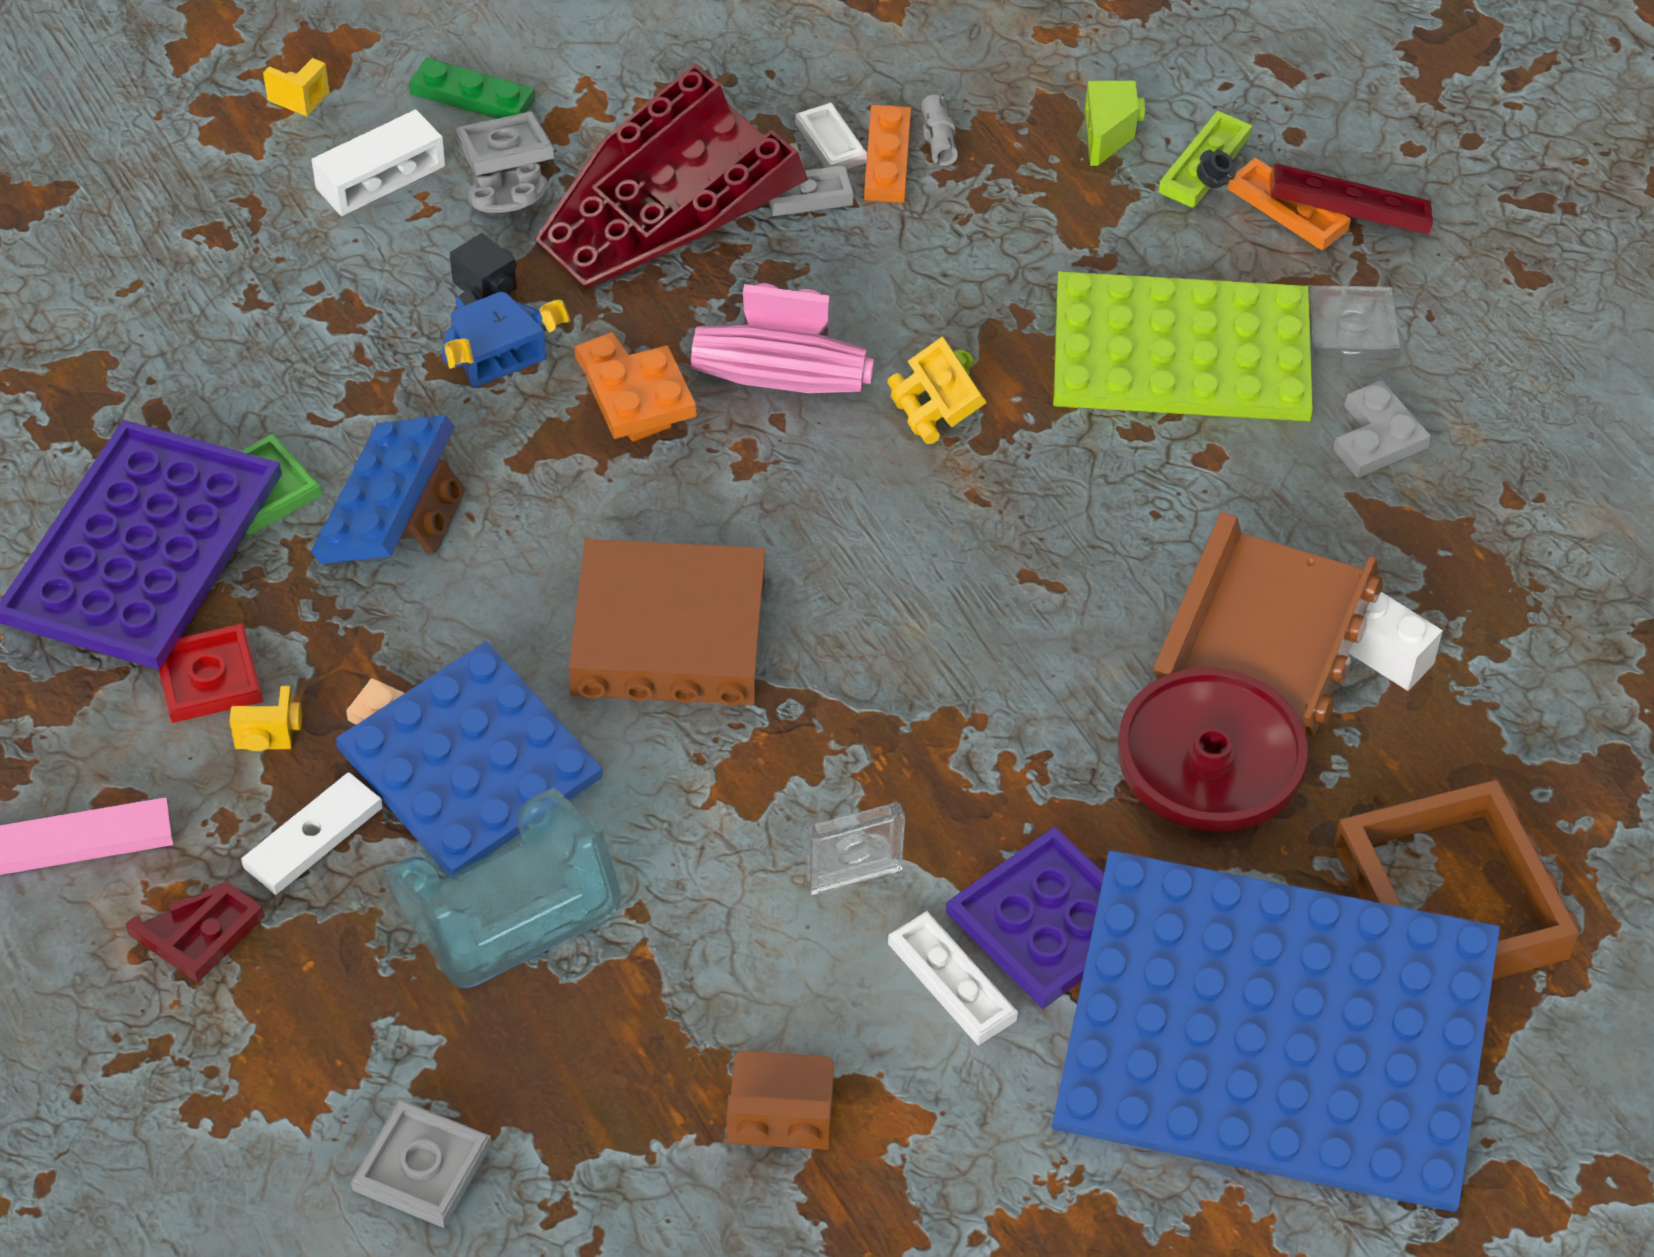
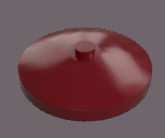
M1205 667L1180 670L1160 677L1147 685L1128 705L1121 721L1118 738V760L1122 774L1128 786L1140 801L1149 809L1171 822L1204 831L1221 832L1245 829L1260 824L1278 814L1298 792L1304 777L1308 756L1306 732L1299 716L1288 701L1276 690L1254 677L1221 668Z

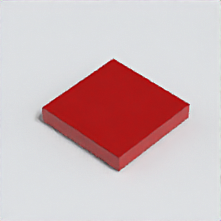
M243 623L179 638L159 670L171 723L231 710V706H248L263 702Z

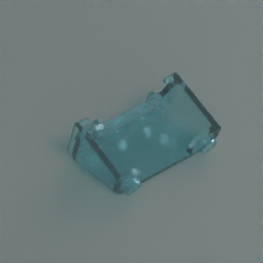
M551 788L531 798L520 809L517 822L521 840L464 867L453 876L449 874L439 879L434 867L421 857H410L383 869L393 896L443 974L457 987L470 988L477 986L607 921L616 913L620 906L621 890L603 831L555 788Z

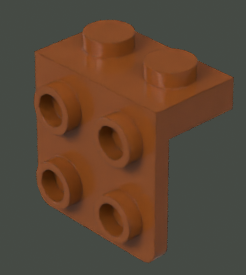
M752 1051L738 1052L734 1057L731 1095H728L727 1144L829 1150L834 1061L828 1056Z

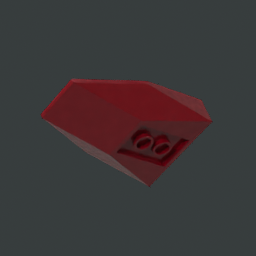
M694 63L603 138L534 239L549 256L582 287L588 290L720 228L804 183L808 178L798 151L772 129L765 135L757 130L727 103L721 85ZM649 197L656 203L646 205L645 199Z

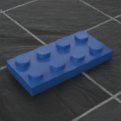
M447 415L419 417L376 424L311 551L320 564L392 556L455 428Z

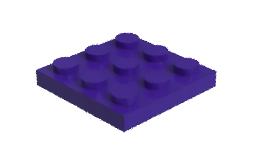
M1053 827L947 901L946 913L1044 1009L1082 981L1104 873L1056 827Z

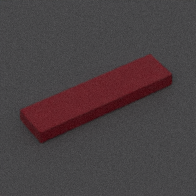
M1274 164L1270 173V197L1429 235L1433 225L1430 200L1282 164Z

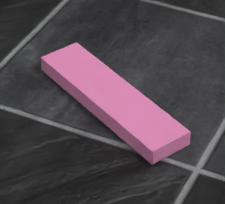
M167 798L0 825V875L173 845Z

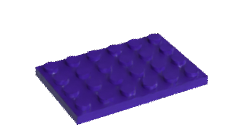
M122 420L0 600V624L160 670L282 476L280 462Z

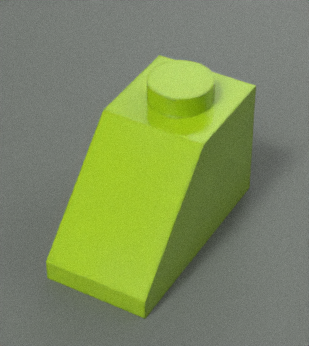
M1088 81L1085 120L1090 166L1100 165L1135 138L1137 121H1144L1145 115L1144 97H1137L1136 81Z

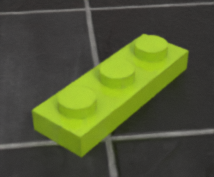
M1217 110L1160 180L1158 193L1195 208L1210 189L1197 176V166L1201 162V154L1207 150H1212L1213 152L1221 150L1227 153L1233 160L1251 138L1253 125Z

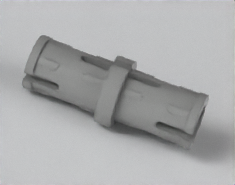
M937 94L930 95L923 99L921 103V110L925 119L923 126L924 137L930 143L933 162L936 164L939 161V166H948L954 163L958 157L953 138L956 130L955 124L948 116L945 98L939 99L940 96Z

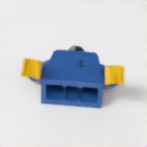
M467 290L458 296L456 300L458 309L453 310L450 314L451 328L444 333L441 358L449 366V369L463 365L471 386L476 388L546 360L544 331L552 332L556 329L557 324L568 323L571 320L563 300L550 301L537 310L520 302H515L507 293L498 292L482 299L475 290Z

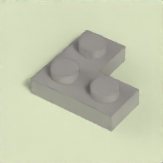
M791 143L790 145L798 151L800 156L797 143ZM845 165L806 170L807 181L769 201L772 215L778 216L853 205V191Z
M1382 380L1346 395L1344 407L1362 427L1335 438L1333 450L1357 479L1429 448L1431 435Z

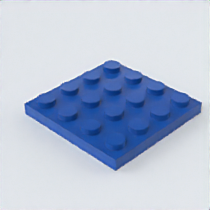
M487 641L336 737L337 749L451 880L600 780L603 768Z

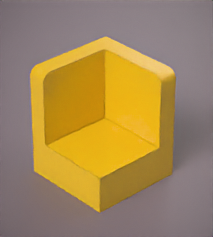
M314 58L297 74L294 72L286 74L272 67H268L263 72L267 100L306 117L330 93L326 63Z

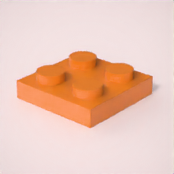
M668 345L586 366L587 381L614 439L696 417V404Z

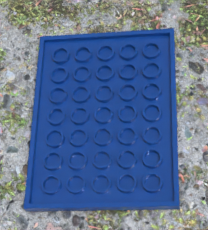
M1109 850L1052 1129L1457 1212L1460 1203L1500 926Z

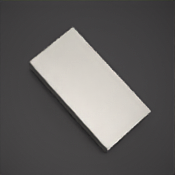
M832 103L795 114V125L825 168L845 165L847 170L867 162V152Z

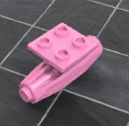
M767 283L757 284L756 286L744 284V325L697 326L695 329L691 369L738 384L802 393L861 392L863 383L871 384L874 359L866 358L867 349L829 338L830 296L821 295L815 290L801 289L799 291L779 289Z

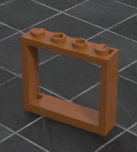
M1498 780L1339 820L1333 848L1358 899L1402 907L1372 845L1485 816L1543 927L1542 930L1498 941L1492 980L1570 959L1580 933L1576 916L1572 911L1566 910L1559 896L1558 884L1554 875L1549 871L1546 872L1538 857L1535 839L1530 833L1526 834L1518 819V811L1512 797L1505 795Z

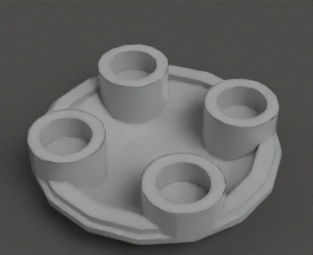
M537 163L477 175L478 181L473 184L468 192V202L475 209L487 213H504L519 210L532 205L544 196L548 189L547 179L542 175L540 165Z

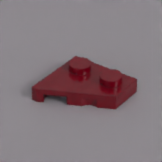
M224 882L204 890L197 897H186L168 904L169 912L143 922L140 916L134 917L126 923L128 935L198 983L265 915L262 905L228 882Z

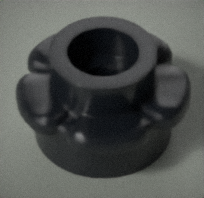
M1207 150L1201 154V162L1197 166V176L1204 185L1210 188H1220L1227 185L1229 180L1235 178L1236 167L1227 153L1221 150H1216L1215 152Z

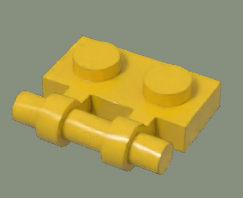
M943 336L908 360L909 365L915 372L914 374L904 379L902 374L896 373L887 380V384L892 390L891 398L897 408L904 409L909 417L907 423L912 432L917 436H921L925 444L929 445L935 443L940 438V434L935 427L937 420L944 417L952 428L987 403ZM926 390L931 400L922 406L918 399L919 395Z

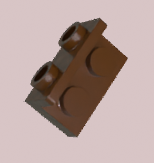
M438 460L400 539L415 537L427 554L437 552L465 492L463 485L445 460Z

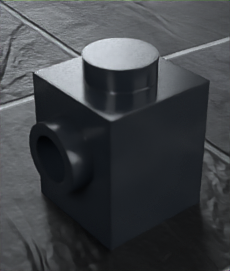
M480 233L449 252L452 282L464 292L475 290L483 299L498 292L509 295L513 290L517 289L515 274L517 265L513 255L506 248H500L485 234Z

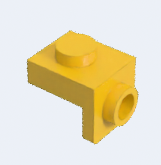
M291 686L280 687L279 706H231L229 722L235 749H248L250 751L292 749L293 730H301L302 706L301 702L293 701Z

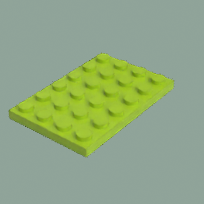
M1058 271L1053 406L1310 422L1313 406L1308 286Z

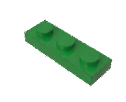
M427 57L409 81L411 95L496 119L526 113L535 101V90L533 87Z

